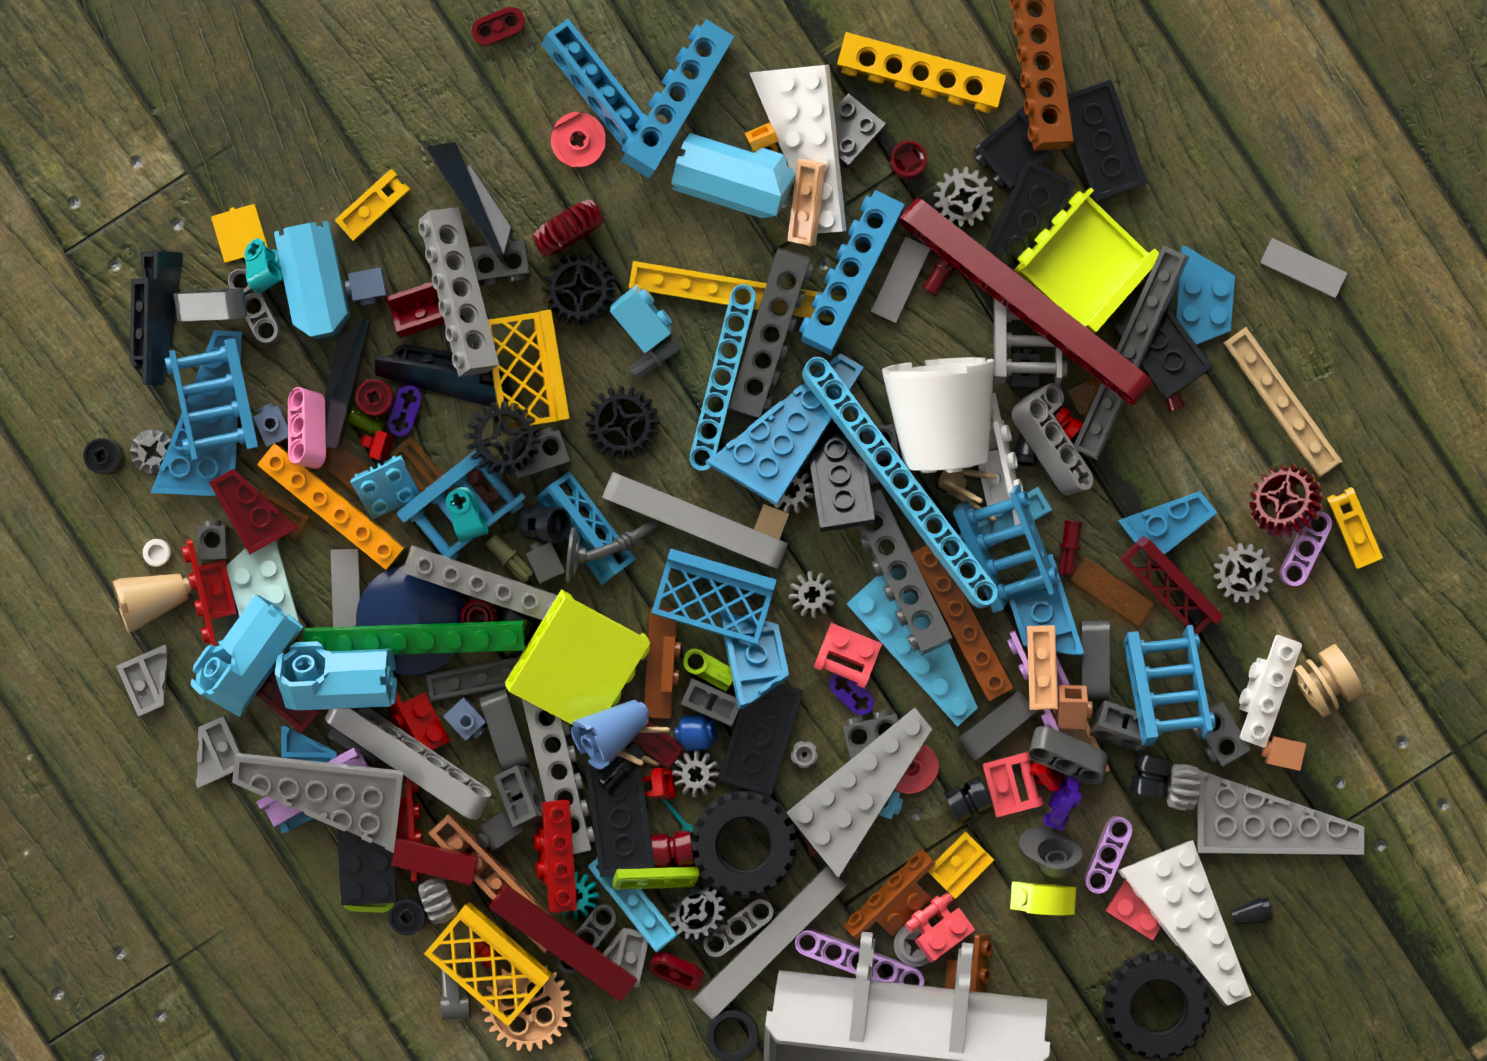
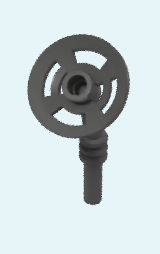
M652 519L632 532L627 531L615 538L614 542L590 551H586V548H581L577 530L575 527H572L567 554L566 582L570 583L579 564L585 565V562H592L617 552H625L635 546L636 541L658 529V522Z

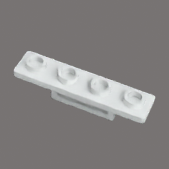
M1004 420L993 422L998 449L989 451L988 461L978 465L979 471L997 475L996 479L981 478L987 506L1011 499L1009 493L1015 485L1020 484L1023 492L1022 482L1020 479H1017L1015 468L1018 467L1015 453L1011 452L1009 441L1012 440L1009 426L1005 425ZM1013 509L1012 513L1016 526L1021 524L1016 509Z
M1276 635L1267 660L1257 657L1256 662L1251 665L1247 688L1242 691L1239 699L1241 704L1239 709L1248 712L1240 734L1241 740L1266 747L1302 647L1300 642Z

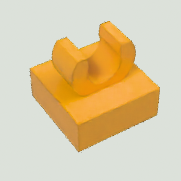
M770 122L745 133L753 152L767 146H771L774 152L778 151L775 143L779 140Z

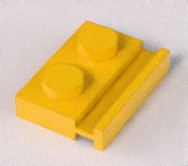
M965 831L935 861V865L928 872L956 899L994 859Z

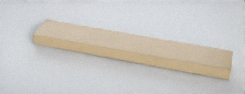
M1247 327L1226 340L1223 345L1318 478L1343 462Z

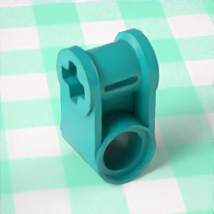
M260 238L252 240L244 252L246 280L254 292L261 294L281 281L283 275L278 251L270 250Z
M459 487L451 491L447 495L446 506L459 541L463 543L488 534L487 522L480 510L473 490L468 487ZM465 497L466 502L457 504L456 499Z

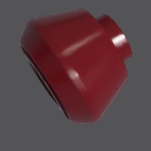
M474 599L463 607L460 619L461 623L481 622L482 620L484 622L497 621L498 616L495 607L490 602Z

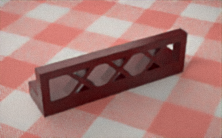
M1142 536L1120 558L1185 627L1191 625L1188 622V609H1199L1205 615L1193 627L1194 634H1199L1211 621L1217 624L1224 617L1147 537ZM1140 549L1147 555L1146 567H1135L1130 561ZM1152 561H1153L1158 567H1151ZM1140 571H1146V577ZM1151 571H1162L1165 574V586H1154L1151 583ZM1170 580H1171L1176 586H1170ZM1159 590H1165V597ZM1170 590H1181L1184 593L1183 605H1172L1169 602ZM1190 600L1194 605H1188V601ZM1177 609H1183V615Z

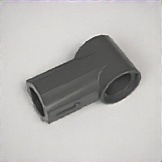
M457 964L458 974L462 978H466V964ZM441 970L443 995H441L442 1020L469 1019L471 1017L470 995L446 972Z

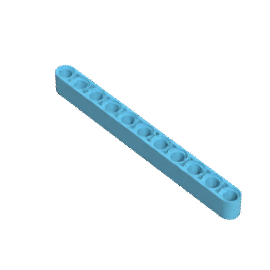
M811 358L802 371L805 383L970 603L977 608L988 607L996 600L998 595V589L831 365L824 358ZM809 367H820L823 371V376L819 378L813 377L809 372ZM835 388L839 392V399L832 400L827 397L826 389ZM843 411H853L856 415V421H846L843 417ZM862 432L869 433L873 438V442L871 444L862 443L859 434ZM879 454L886 455L889 459V466H880L876 461V456ZM894 477H902L906 482V487L904 489L896 488L893 484ZM910 500H920L923 505L922 511H914L910 507ZM927 522H936L939 526V533H930L926 526ZM945 543L955 546V556H948L944 552L943 546ZM962 565L969 566L972 569V578L967 579L961 575L960 568ZM978 588L988 590L990 596L988 601L978 598Z

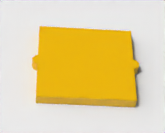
M255 204L238 209L232 207L228 212L211 217L225 263L245 258L244 252L247 245L256 238H260L265 242V246L268 247Z

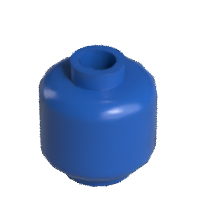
M705 714L683 716L679 726L675 727V739L687 751L709 749L713 742L717 740L716 723Z

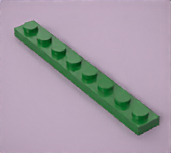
M524 620L304 628L303 630L304 642L317 641L326 652L327 650L392 649L393 655L520 651L526 648Z

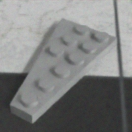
M913 708L786 812L838 878L842 875L848 862L854 856L867 832H869L890 799L891 794L933 731V728L917 708Z
M235 754L232 783L261 796L271 797L280 801L284 806L294 807L305 812L304 814L342 831H349L362 837L361 839L369 843L374 842L394 853L403 771L252 754Z
M1199 770L1201 778L1200 794L1198 795L1197 802L1198 853L1364 855V826Z

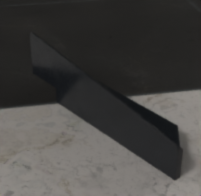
M451 142L426 147V150L502 264L505 263L507 259L505 255L506 249L514 231L470 165L466 166L457 144Z
M141 251L143 278H131L130 362L135 369H140L143 373V385H164L167 370L165 358L169 356L175 315L174 293L178 292L183 260L181 252Z
M368 318L363 319L362 322L338 336L324 397L326 447L339 450L342 447L371 320Z
M403 344L395 348L394 354L387 357L380 355L375 357L376 376L488 407L491 406L492 402H497L492 370L489 373L458 377L457 369L452 363V352ZM499 371L500 379H501V377H502L504 374H503L501 371ZM508 376L501 384L502 391L507 395L511 380Z

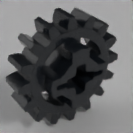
M696 884L694 891L686 887L685 896L677 895L680 901L679 903L671 904L675 912L670 913L669 917L674 921L671 927L677 931L676 934L680 938H685L691 944L694 940L699 944H703L705 937L712 941V934L714 932L722 933L719 926L727 925L728 922L723 916L730 914V911L725 907L728 904L727 900L719 891L713 889L708 884L704 888L700 884Z

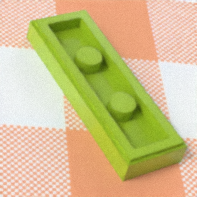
M698 867L617 869L612 879L613 889L693 887L699 878Z

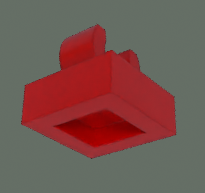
M377 430L375 438L363 434L360 445L371 448L369 457L386 461L395 435Z
M1033 763L1029 772L1030 775L1036 774L1038 776L1036 783L1039 785L1044 784L1050 792L1060 790L1064 776L1063 773L1040 763Z
M664 768L650 770L651 776L643 778V782L652 783L653 787L651 791L645 792V796L665 800L677 798L674 775H672L671 770Z

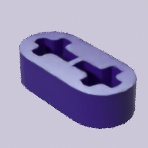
M407 385L402 387L397 393L388 420L389 430L396 436H406L411 433L423 399L422 393L418 388ZM410 390H413V396L417 397L416 403L411 402L408 410H405L406 400L402 396L404 393L408 394ZM405 412L407 413L405 422L408 423L407 429L402 428L398 432L396 431L397 426L393 424L394 420H400L402 413Z
M834 673L829 682L833 693L855 714H868L874 705L870 693L866 689L857 686V682L852 680L847 681V685L852 689L849 694L843 688L837 690L835 688L837 685L835 678L839 675ZM854 692L860 698L868 697L866 701L867 709L864 710L861 707L857 710L854 707L856 701L851 697Z

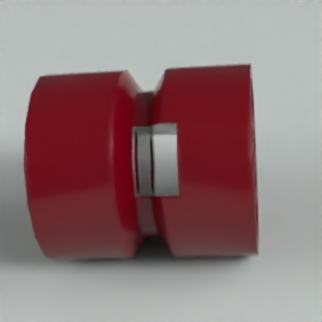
M913 140L899 143L894 148L890 157V167L893 173L904 180H912L918 177L923 172L927 162V154L924 147Z
M376 379L367 380L357 389L356 402L359 408L366 414L383 416L393 408L395 394L387 383Z
M690 830L675 832L672 837L667 833L651 835L655 868H671L673 864H677L678 867L694 866Z

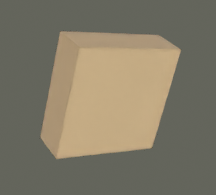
M763 504L754 530L780 539L789 514Z

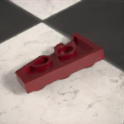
M234 469L209 482L249 555L298 528Z

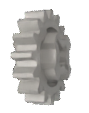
M965 167L963 173L960 174L957 168H954L952 177L945 173L943 178L946 182H937L936 184L941 191L933 193V197L940 200L934 204V207L942 208L943 211L940 214L944 217L947 215L952 223L954 220L958 221L959 228H962L964 221H967L969 226L972 227L974 225V218L981 222L984 219L981 212L989 213L991 210L986 206V203L993 202V198L987 196V193L992 191V187L984 186L987 178L978 179V170H975L972 175L968 174V167ZM963 179L972 181L978 187H969ZM953 182L955 189L953 194L945 197L947 187ZM960 191H963L964 194H974L968 198L967 204H963L962 200H955L959 196ZM982 197L980 207L973 212L972 204L974 200ZM953 206L958 208L963 216L953 213L949 208Z
M1237 543V550L1235 551L1232 547L1228 546L1226 548L1228 555H1218L1222 560L1221 564L1213 565V567L1219 569V573L1212 575V577L1220 579V583L1215 587L1217 589L1225 588L1224 597L1233 594V602H1238L1240 596L1243 598L1244 603H1249V596L1251 595L1255 600L1260 599L1258 592L1267 593L1268 591L1264 586L1265 582H1273V579L1267 577V573L1274 571V569L1266 567V563L1271 559L1269 557L1261 558L1262 549L1253 552V544H1248L1246 550H1244L1242 543ZM1239 555H1249L1255 560L1250 563L1244 562ZM1230 561L1232 566L1230 574L1225 576V569ZM1239 565L1242 568L1249 569V572L1246 574L1247 581L1244 578L1237 577V574L1240 572ZM1261 570L1260 580L1256 584L1254 581L1256 572ZM1236 583L1242 584L1246 591L1240 592L1231 586Z

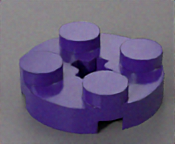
M1068 775L1066 776L1067 780L1062 779L1060 790L1054 791L1048 804L1051 805V813L1045 812L1043 824L1053 830H1064L1069 819L1067 815L1071 807L1075 809L1082 797V794L1078 792L1081 783H1079V780Z

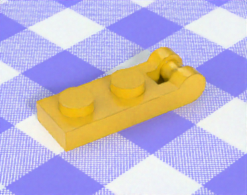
M393 169L382 176L335 219V222L353 241L359 238L390 208L410 192L411 189L397 179L398 175ZM388 185L394 191L389 197L382 191Z
M1350 487L1339 496L1331 495L1327 497V504L1334 516L1355 568L1359 569L1382 559V554L1354 489ZM1349 503L1352 511L1343 514L1341 506Z

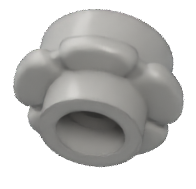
M800 741L793 746L794 750L791 752V759L800 768H808L810 764H814L817 761L818 753L815 751L816 747L813 743ZM802 752H806L807 756L803 757Z

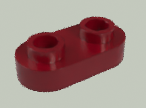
M506 7L477 19L472 25L471 33L478 44L490 46L519 34L524 29L525 18L518 8ZM510 17L517 20L516 25L513 27L506 24L507 19ZM483 28L491 29V34L488 37L481 35Z
M668 952L654 954L649 965L650 971L656 977L686 990L699 989L704 979L703 971L696 964L684 961Z

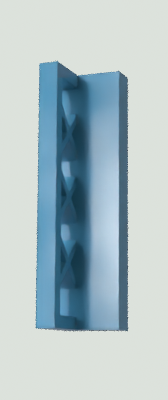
M570 471L535 497L542 506L561 507L568 511L571 520L570 532L572 527L576 528L581 548H586V551L614 542L615 538L619 537ZM566 482L572 490V496L566 495L560 485ZM579 506L587 509L589 519L582 517L579 513ZM595 528L603 530L606 534V541L598 538L595 534ZM570 532L566 538L568 541L570 538ZM628 549L620 553L625 560L620 565L613 558L612 554L592 562H585V564L601 585H603L636 560V558Z

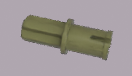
M498 534L494 535L486 543L485 548H488L502 562L501 566H506L522 582L525 583L532 577L534 570L517 555L518 551H513Z

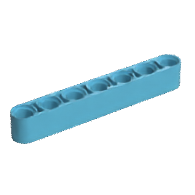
M740 284L733 289L727 307L690 453L691 465L700 471L707 470L711 466L697 463L695 453L699 450H705L709 453L710 457L716 455L756 300L755 290L748 284ZM740 289H747L751 293V301L747 304L738 303L735 298L736 292ZM733 316L742 317L744 328L740 331L732 330L729 327V319ZM726 343L735 344L738 349L737 355L732 358L725 357L722 353V346ZM722 369L730 373L731 380L729 383L721 385L716 381L715 374L718 370ZM711 397H720L724 402L723 409L720 411L711 410L708 405ZM711 423L715 425L717 434L712 438L705 437L701 431L704 424Z

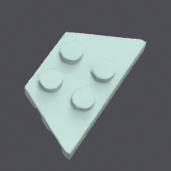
M277 540L250 555L245 548L226 566L239 616H241L255 595H261L282 609L281 611L287 615L290 614L300 623Z

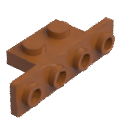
M651 607L648 632L650 650L647 654L644 704L649 710L648 718L669 719L671 717L673 686L678 687L679 670H674V659H680L681 642H676L677 622L652 615L653 607ZM659 608V610L671 612L675 608Z
M921 849L897 873L893 874L886 884L876 893L872 894L869 900L857 912H854L844 923V927L857 940L861 937L862 932H866L877 921L893 937L911 919L912 914L921 910L932 899L917 882L935 865L934 860Z
M990 934L975 935L969 991L986 993V985L989 984L991 972L988 969V958L993 951ZM957 959L947 960L945 985L947 989H955Z

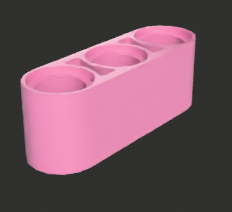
M295 387L288 397V455L292 463L313 469L320 468L326 458L325 398L321 393Z

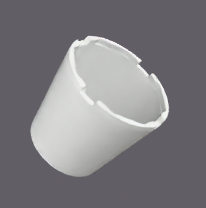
M983 357L925 360L926 366L912 367V363L908 362L882 369L903 462L909 470H920V473L946 470V472L952 473L963 471V468H970L988 461L994 376L993 359H986V361Z

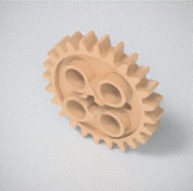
M504 967L501 969L502 975H512V971L509 972ZM516 968V974H522V973ZM554 971L552 976L543 985V992L540 995H535L529 1003L549 996L551 1000L533 1005L531 1012H528L525 1008L517 1015L526 1021V1027L522 1030H516L511 1024L507 1026L485 1006L482 1008V1011L490 1012V1015L484 1021L494 1023L489 1031L494 1032L498 1030L500 1032L497 1037L498 1041L506 1037L508 1038L506 1042L507 1047L514 1041L517 1042L516 1047L518 1051L523 1044H526L528 1051H531L533 1043H536L542 1049L544 1039L552 1044V1034L559 1037L562 1035L558 1026L567 1027L568 1023L562 1018L571 1016L572 1012L566 1010L565 1007L572 1005V1001L564 999L570 993V989L561 990L565 980H555L557 971ZM517 978L518 994L530 993L528 985L532 981L528 978ZM512 979L497 980L498 995H502L507 990L513 991ZM488 984L486 988H487L492 994H491V995H484V996H492V995H494V986L491 985V984ZM526 997L518 998L519 1005ZM495 999L489 1000L492 1004L495 1005ZM499 999V1008L503 1013L505 1010L515 1008L514 1003L508 1004L503 999ZM545 1007L551 1010L552 1018L549 1021L539 1019L537 1011L540 1008Z

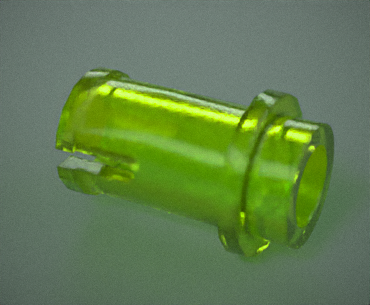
M356 407L353 408L347 420L348 424L368 432L370 437L375 436L377 430L382 431L385 424L381 421V417L377 416L375 418Z

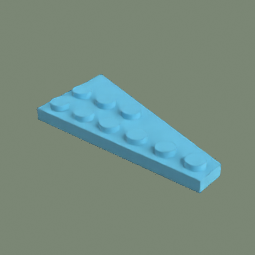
M895 568L890 572L892 578L896 580H901L906 576L905 571L901 568ZM876 576L846 604L958 727L978 707L950 643L923 656L920 655L918 650L913 651L907 639V636L911 634L906 625L903 627L900 625L895 611L899 609L894 600L891 602L888 600L883 589L887 584L883 576ZM911 592L904 594L902 597L903 601L908 605H913L918 601V597ZM919 617L914 621L915 626L921 630L927 629L930 626L929 620L924 617Z

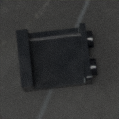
M1024 106L974 148L976 155L973 157L983 169L988 167L992 171L994 176L991 178L1001 190L1006 188L1008 191H1011L1015 186L1014 182L1025 159L1041 165L1059 150H1033V143L1028 139L1029 115L1025 114Z

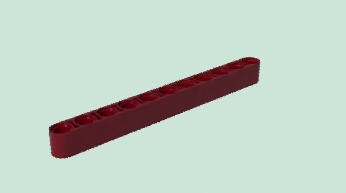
M916 198L898 218L900 224L907 231L1127 403L1135 405L1153 384L1143 371L922 199Z

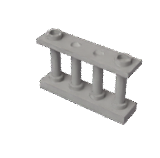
M994 299V384L1005 385L1006 376H1011V373L1054 374V385H1060L1062 377H1067V360H1062V351L1043 336L1012 335L1011 332H1007V322L1011 323V320L1021 319ZM1011 346L1054 347V363L1012 362L1011 359H1006V349H1011Z

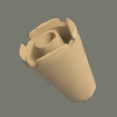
M181 574L118 578L112 581L114 594L118 600L119 610L128 633L141 628L188 600L187 594L192 593L188 578L182 579Z

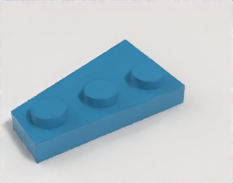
M1201 491L1120 519L1118 523L1134 543L1142 536H1145L1163 554H1166L1217 512ZM1140 549V551L1147 558V555Z

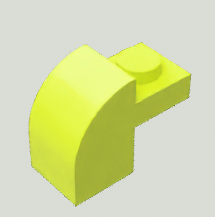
M1019 881L1012 882L1010 909L1042 915H1074L1076 887L1057 884L1041 885Z

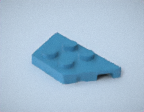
M1181 246L1180 253L1189 256V259L1178 282L1175 316L1197 345L1231 331L1235 275L1187 246Z
M1053 554L1048 555L1052 568L1056 567ZM1039 567L1034 571L1032 570L1024 579L1040 575ZM1061 579L1056 592L1049 595L1046 585H1042L1009 596V602L1024 648H1027V626L1055 625L1056 653L1074 656L1085 655Z
M725 610L718 613L721 628L732 624ZM732 614L735 621L743 618L742 616ZM752 618L738 624L742 634L751 637L755 636L757 627ZM768 621L764 622L758 645L723 636L739 709H744L788 679L789 671L778 624ZM734 627L729 629L731 631L737 632Z
M281 726V758L327 763L337 757L338 751L288 726ZM302 812L282 823L281 833H285L314 818Z

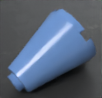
M631 700L579 718L572 723L574 724L571 727L573 740L581 754L587 752L591 757L588 762L593 767L604 769L648 724L649 710L644 703Z

